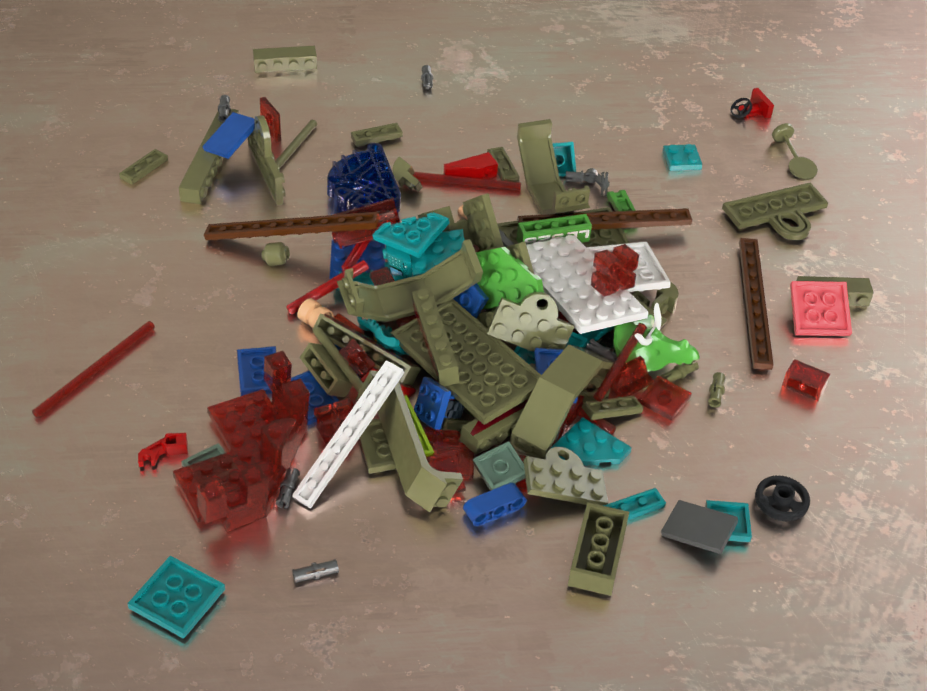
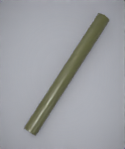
M310 120L276 159L275 163H278L279 169L317 126L315 120Z
M321 327L315 328L313 331L314 335L359 393L363 385L362 380Z

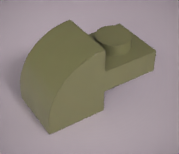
M399 156L393 165V175L400 187L405 184L410 190L415 189L419 192L423 187L420 181L413 176L415 172L412 166Z
M670 282V288L657 290L656 298L652 302V310H654L655 304L658 303L661 314H664L667 310L671 313L675 311L679 292L672 282Z

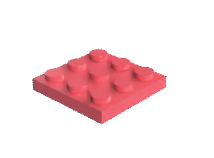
M792 281L790 283L795 335L850 336L852 334L846 282Z

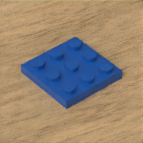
M332 240L330 279L337 276L340 271L343 272L341 266L358 240ZM370 241L358 262L364 260L368 264L369 269L365 271L366 273H369L370 270L374 272L379 270L385 273V260L383 257L385 244Z

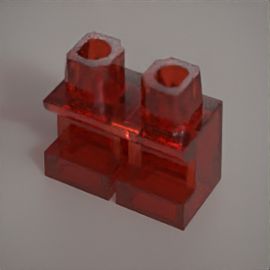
M350 398L334 402L333 406L328 404L314 409V415L317 418L316 428L326 444L330 442L353 409L354 404Z

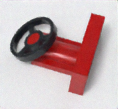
M754 88L750 100L748 98L737 99L732 104L730 111L736 118L762 115L765 119H769L772 117L774 104L759 88ZM741 101H748V102L745 103V104H740L739 106H735L737 103H739V102H741ZM733 109H736L741 115H735Z

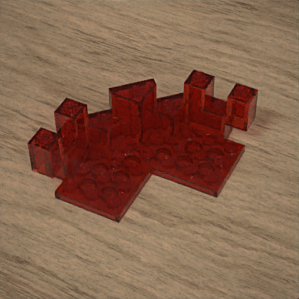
M284 351L264 356V380L272 391V402L264 389L207 407V413L229 452L173 471V477L198 523L205 521L207 524L220 519L226 531H230L267 517L270 506L280 489V484L283 478H285L287 469L290 468V463L293 457H295L300 442L307 431L310 392L301 378L291 381L292 364Z

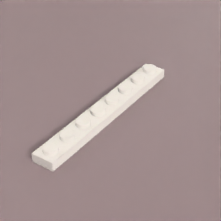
M385 361L293 493L292 497L311 509L403 376V369Z

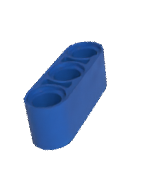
M508 483L469 499L464 504L463 510L473 525L480 526L521 509L526 504L527 499L515 483Z

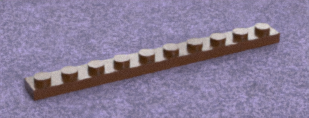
M688 208L524 215L517 218V222L521 223L587 214L592 224L591 230L692 224V217Z
M378 212L208 224L204 237L205 240L217 241L220 239L371 230L377 228L380 216Z
M740 238L739 248L752 364L755 369L772 370L774 364L758 239Z

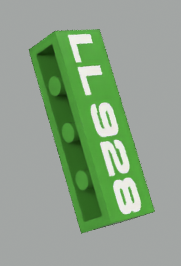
M587 214L518 223L516 240L518 243L525 241L526 245L573 235L581 243L589 242L592 224Z

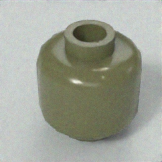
M282 242L268 243L264 250H262V259L269 266H281L290 259V250Z

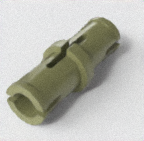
M692 362L691 364L676 365L674 369L662 374L661 380L665 382L664 385L668 386L676 380H682L686 378V375L698 370L699 365L697 362L694 364Z
M721 372L714 373L713 382L709 387L710 398L708 403L711 407H719L722 395L725 393L724 381L726 377Z

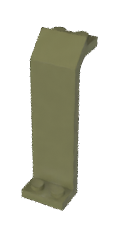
M370 370L356 397V402L360 399L378 371ZM398 382L378 410V415L405 495L428 512H431L433 507H447L463 481L462 474L438 471L429 465L403 391Z

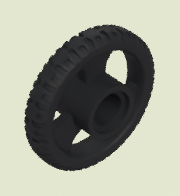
M783 475L769 476L763 479L756 488L755 500L758 507L772 519L785 522L794 521L802 518L809 509L810 496L807 489L793 478ZM776 485L772 496L763 495V491L767 487ZM795 491L801 497L802 502L793 500Z

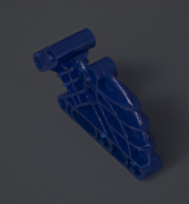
M370 143L367 146V150L360 152L353 150L352 154L348 156L341 155V159L338 162H332L333 166L327 177V195L334 198V215L379 212L383 209L391 214L400 212L401 192L381 144ZM365 229L355 230L354 232L363 234Z

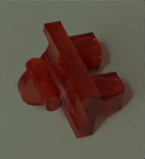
M354 338L347 346L339 350L340 354L360 378L376 366Z

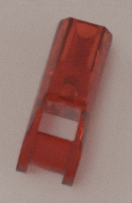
M424 428L430 443L452 448L458 447V439L461 436L460 432L456 430Z

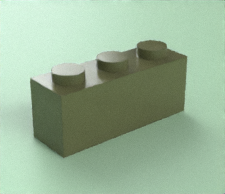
M309 343L300 356L302 362L328 395L346 397L353 385L323 345Z

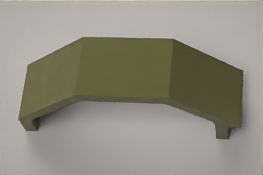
M551 120L519 123L517 140L526 187L540 214H563L591 208L588 204L590 194L588 185H585L582 189H575L573 187L571 190V188H568L566 191L560 180L551 139Z
M468 239L463 241L460 251L421 275L374 286L353 281L354 271L353 268L345 270L344 278L337 281L349 315L388 322L416 315L413 307V291L431 288L438 307L480 282L483 270L472 242Z
M568 344L539 377L512 431L511 445L513 448L527 456L543 459L548 450L551 449L577 396L595 375L603 377L610 386L613 383L615 369L619 364L586 348Z

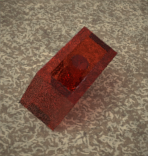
M794 359L785 374L782 386L819 401L826 389L830 374Z

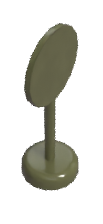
M790 123L777 126L772 132L774 141H786L794 156L789 162V171L797 178L803 180L814 178L818 171L816 164L808 158L798 157L789 140L794 134L793 126Z

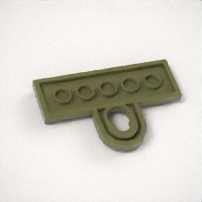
M263 115L255 116V129L248 136V146L276 205L283 204V197H285V189L282 186V183H285L284 175L280 173L278 163H275L267 121Z
M810 182L725 202L722 209L738 229L769 222L782 237L789 240H802L809 235L811 223L804 213L827 208L828 202ZM781 219H792L797 223L798 227H792Z

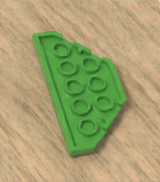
M506 247L476 252L483 270L481 281L477 284L489 298L483 309L498 307L501 297L521 303L522 299L528 294L534 292L544 293L542 279L538 275L531 273L528 270L529 267L518 258L513 257Z

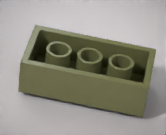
M587 502L570 569L568 586L609 596L612 595L629 517L628 511Z

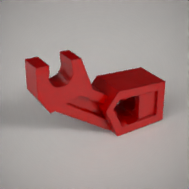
M167 433L164 438L142 449L138 453L139 467H144L143 463L146 460H150L151 466H155L159 456L164 453L167 456L188 454L187 434Z

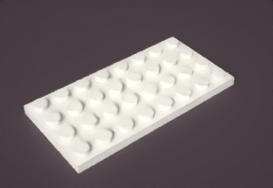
M567 235L562 238H553L526 245L534 275H538L542 279L544 293L554 299L558 310L574 325V328L580 334L648 317V311L576 236Z

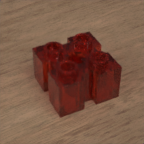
M626 244L613 247V252L603 250L595 253L593 266L596 268V271L592 272L591 286L603 296L614 294L619 288L623 291L635 287L636 274L633 271L638 267L639 254Z

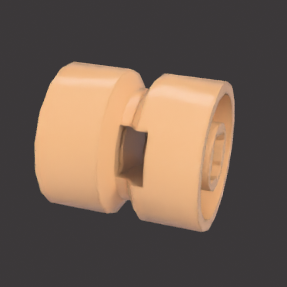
M312 298L305 300L298 310V318L312 328L320 313L334 317V314Z

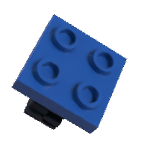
M423 377L418 398L414 405V411L417 417L428 426L440 430L444 418H461L464 406L451 394V391L432 378Z

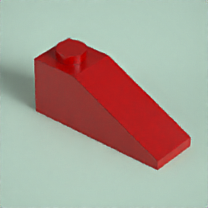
M489 152L444 164L443 178L445 180L484 181L497 177L498 163Z

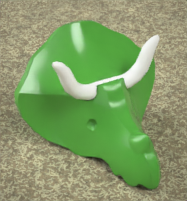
M658 303L654 306V317L653 315H648L645 319L614 326V348L618 362L632 373L641 374L657 371L669 363H676L678 365H682V363L691 364L693 360H698L700 356L696 348L690 345L686 339L675 341L661 333V313Z

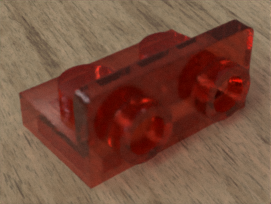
M641 356L607 373L611 390L618 398L630 396L654 383L653 378L647 372L645 360Z

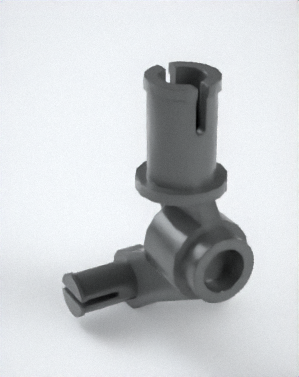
M594 168L588 169L585 173H583V170L581 172L566 171V182H581V184H583V181L588 183L596 182L601 187V196L604 195V190L605 196H607L608 187L610 186L608 172H602L600 175Z

